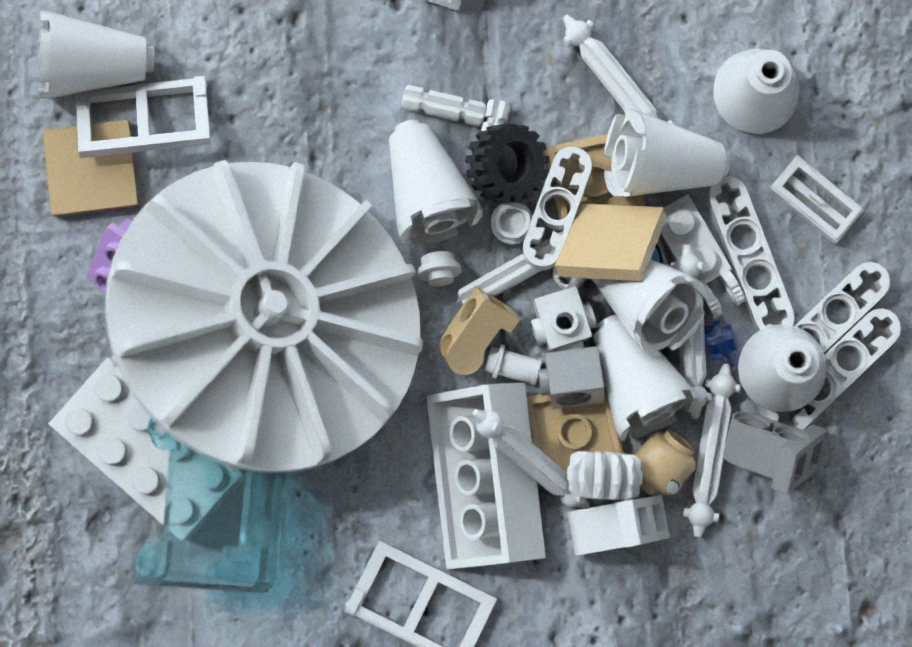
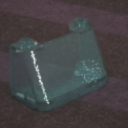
M150 417L148 433L152 443L161 450H170L162 541L152 540L142 546L136 557L135 584L246 593L268 592L274 586L278 574L286 472H256L240 469L236 472L228 470L227 465L196 453L178 442L166 431L161 434L155 429L158 424Z

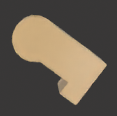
M475 286L439 342L440 354L454 373L470 375L482 366L484 351L500 328L511 334L520 318L510 306Z

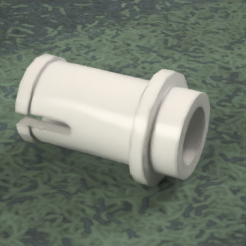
M500 344L499 348L490 347L484 369L485 372L492 373V378L495 379L497 375L535 386L538 370L542 363L541 358L504 350L505 345Z

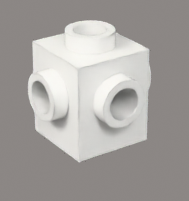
M577 286L535 298L533 301L537 318L530 320L537 345L546 344L548 353L556 350L566 351L585 348L583 342L589 341L592 338L590 329L596 328L597 324L590 303L582 304ZM560 318L567 319L570 322L571 328L567 330L560 329L557 326L556 320Z

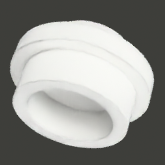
M504 202L492 214V232L498 240L505 244L514 245L522 243L526 237L533 214L521 202Z
M437 251L428 253L421 257L418 277L423 281H428L430 286H446L453 283L454 278L461 274V264L456 261L455 254L452 252Z

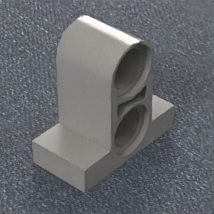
M737 412L732 415L723 457L733 465L772 478L771 488L788 494L819 470L828 429L811 424L805 430H801L758 414Z

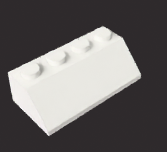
M525 383L487 384L427 395L446 570L546 558L537 481L497 449L492 438L483 437L478 432L476 427L477 421L473 416V412L476 409L483 412H496L501 416L503 425L513 426L532 442Z

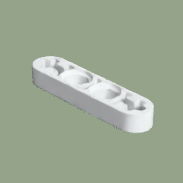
M730 176L722 178L719 184L711 186L708 190L707 204L735 278L744 292L745 304L757 332L765 327L772 326V324L764 325L762 320L768 314L765 302L756 306L753 298L765 297L775 290L778 298H772L769 301L774 312L782 311L785 319L780 321L779 324L793 326L795 319L793 308L748 191L739 179ZM726 186L729 192H737L738 197L733 201V207L736 214L745 210L747 217H738L729 224H724L722 218H728L731 213L725 202L718 204L716 200L721 194V187ZM742 225L750 228L755 238L752 247L739 249L734 246L730 237L733 228ZM752 266H761L768 271L770 282L765 289L756 290L747 283L746 273Z
M867 262L852 270L794 326L815 333L818 338V344L824 353L886 294L890 285L888 272L878 263ZM861 272L866 276L874 273L878 277V280L875 282L878 291L875 293L869 289L857 299L864 304L859 309L855 299L843 292L842 289L847 286L849 292L852 293L863 282L859 276ZM839 300L847 305L849 308V318L845 323L834 324L829 321L826 316V307L830 301ZM790 362L789 364L794 368L793 362Z
M883 308L872 310L864 315L824 353L826 360L825 380L829 386L828 395L821 401L812 400L806 405L812 409L809 415H807L804 408L800 409L792 418L796 424L794 427L804 430L896 342L901 331L900 321L896 314ZM871 319L876 322L885 319L889 324L885 329L889 336L887 339L879 336L870 342L867 346L874 349V353L870 355L866 346L853 338V335L858 332L859 337L863 339L874 328L870 323ZM849 346L857 350L860 356V363L855 370L847 371L838 365L836 356L840 348ZM766 410L765 417L778 421L779 415L775 411Z

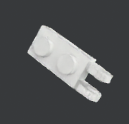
M689 194L664 207L666 221L660 237L674 261L676 262L681 256L683 246L691 244L694 255L699 258L700 262L706 263L705 271H700L697 279L704 284L708 292V300L703 297V305L711 317L716 319L723 315L718 299L706 285L718 277L731 301L737 306L746 301L744 292L730 272L731 266Z

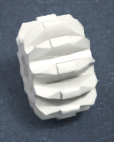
M577 451L571 455L570 466H568L567 470L569 491L576 497L633 500L639 496L640 485H642L643 480L641 459L633 454Z

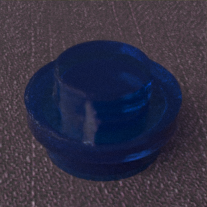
M721 318L713 320V325L704 327L710 355L713 361L721 358L725 362L731 361V351L738 350L733 327L731 324L724 326Z

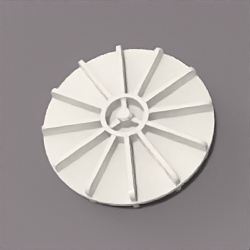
M226 160L216 162L213 167L196 171L177 180L163 189L144 206L123 235L113 257L106 283V322L108 337L113 351L111 356L114 367H119L121 375L133 396L146 413L158 424L155 428L161 434L166 431L178 442L196 453L227 465L228 470L237 472L240 469L256 472L281 473L305 469L310 470L335 461L357 449L387 423L399 407L409 388L415 372L418 354L423 348V340L420 338V312L412 281L416 271L413 264L405 263L392 238L379 221L368 211L373 206L368 200L360 204L332 183L304 172V164L294 162L291 167L262 162L228 163Z

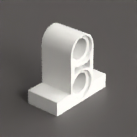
M662 495L567 512L575 556L636 546L670 538Z

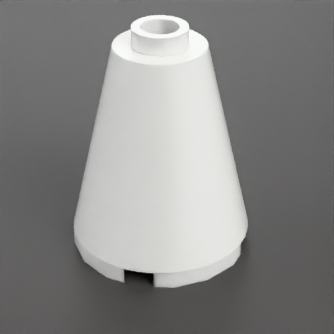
M40 11L39 19L41 21H48L47 29L39 28L38 78H40V82H46V88H38V99L55 98L144 81L146 72L154 71V46H146L145 37L50 11Z
M748 49L734 54L721 66L714 82L713 100L718 114L730 127L738 131L762 135L777 130L791 118L799 101V83L791 64L783 54L774 50Z
M624 109L626 114H617L614 117L608 131L604 150V157H612V171L604 170V178L608 191L613 196L631 197L715 186L720 183L722 178L727 176L730 169V155L725 151L724 145L721 142L633 109Z
M408 120L397 125L394 129L395 132L389 137L397 233L400 241L405 244L406 239L410 238L412 246L434 244L459 235L456 227L465 222H468L469 228L476 225L483 216L480 202L428 124L419 123L418 120Z
M650 259L642 281L592 279L639 348L653 356L661 355L658 350L667 346L672 351L679 348L694 334L705 315V312L700 308L702 298L704 297L708 300V292L704 284L693 276Z
M616 314L607 317L597 325L598 331L594 334L593 340L595 347L598 346L602 377L615 430L622 441L626 440L628 433L635 440L678 421L674 415L675 412L683 406L687 413L695 408L699 402L695 391L660 350H658L661 354L659 356L645 353L633 340Z
M787 324L768 326L756 332L743 347L738 361L739 381L747 396L760 406L775 412L794 411L809 404L822 389L826 377L825 356L818 342L803 329ZM789 359L793 362L794 368L789 364Z

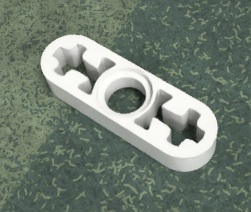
M563 148L553 159L523 242L524 258L535 269L548 270L555 266L578 212L592 169L589 155L581 148ZM571 158L578 159L579 168L584 170L583 173H575L570 183V189L578 190L576 195L563 187H551L553 182L562 186L565 178V168L560 165L561 163L569 164ZM553 197H561L570 205L569 214L561 220L551 219L545 212L546 202ZM538 222L543 223L550 229L564 230L562 235L553 231L550 238V248L555 250L553 255L545 254L543 260L536 258V250L530 247L532 243L540 244L545 233V228L537 227Z

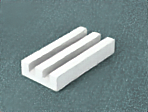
M798 155L768 189L833 244L838 243L864 211L861 206ZM796 169L850 213L847 218L792 174ZM787 183L835 222L839 226L838 229L835 230L785 189L783 185Z

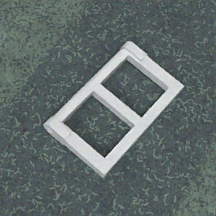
M197 76L192 79L109 87L76 93L78 152L80 158L211 144L207 97L208 82L205 76ZM193 92L196 130L150 135L148 97ZM136 98L137 137L92 141L91 103Z
M379 541L350 600L345 604L344 612L353 617L356 616L416 647H443L414 632L439 582L480 603L460 644V647H474L497 598ZM385 557L428 577L404 627L362 607Z

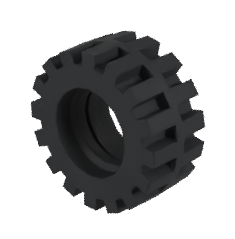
M500 124L486 127L487 130L476 134L475 136L478 141L470 142L468 149L473 152L472 155H466L465 163L471 164V169L466 170L468 178H474L475 181L471 186L475 191H482L480 196L485 199H492L494 202H521L524 199H530L535 196L533 191L541 190L544 184L540 182V179L547 178L549 173L548 170L544 169V164H550L549 156H543L542 151L546 150L547 147L545 142H537L540 135L536 131H528L529 127L525 125ZM505 145H509L517 157L516 173L509 182L501 177L497 162L499 153Z

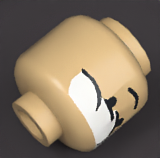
M667 430L665 434L662 432L651 433L634 454L641 459L643 480L640 489L651 496H655L657 492L664 495L676 494L696 469V461L692 456L695 453L693 446L671 430Z

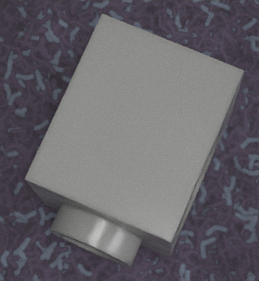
M598 346L545 353L546 369H539L538 375L541 396L550 395L552 410L604 403V383Z

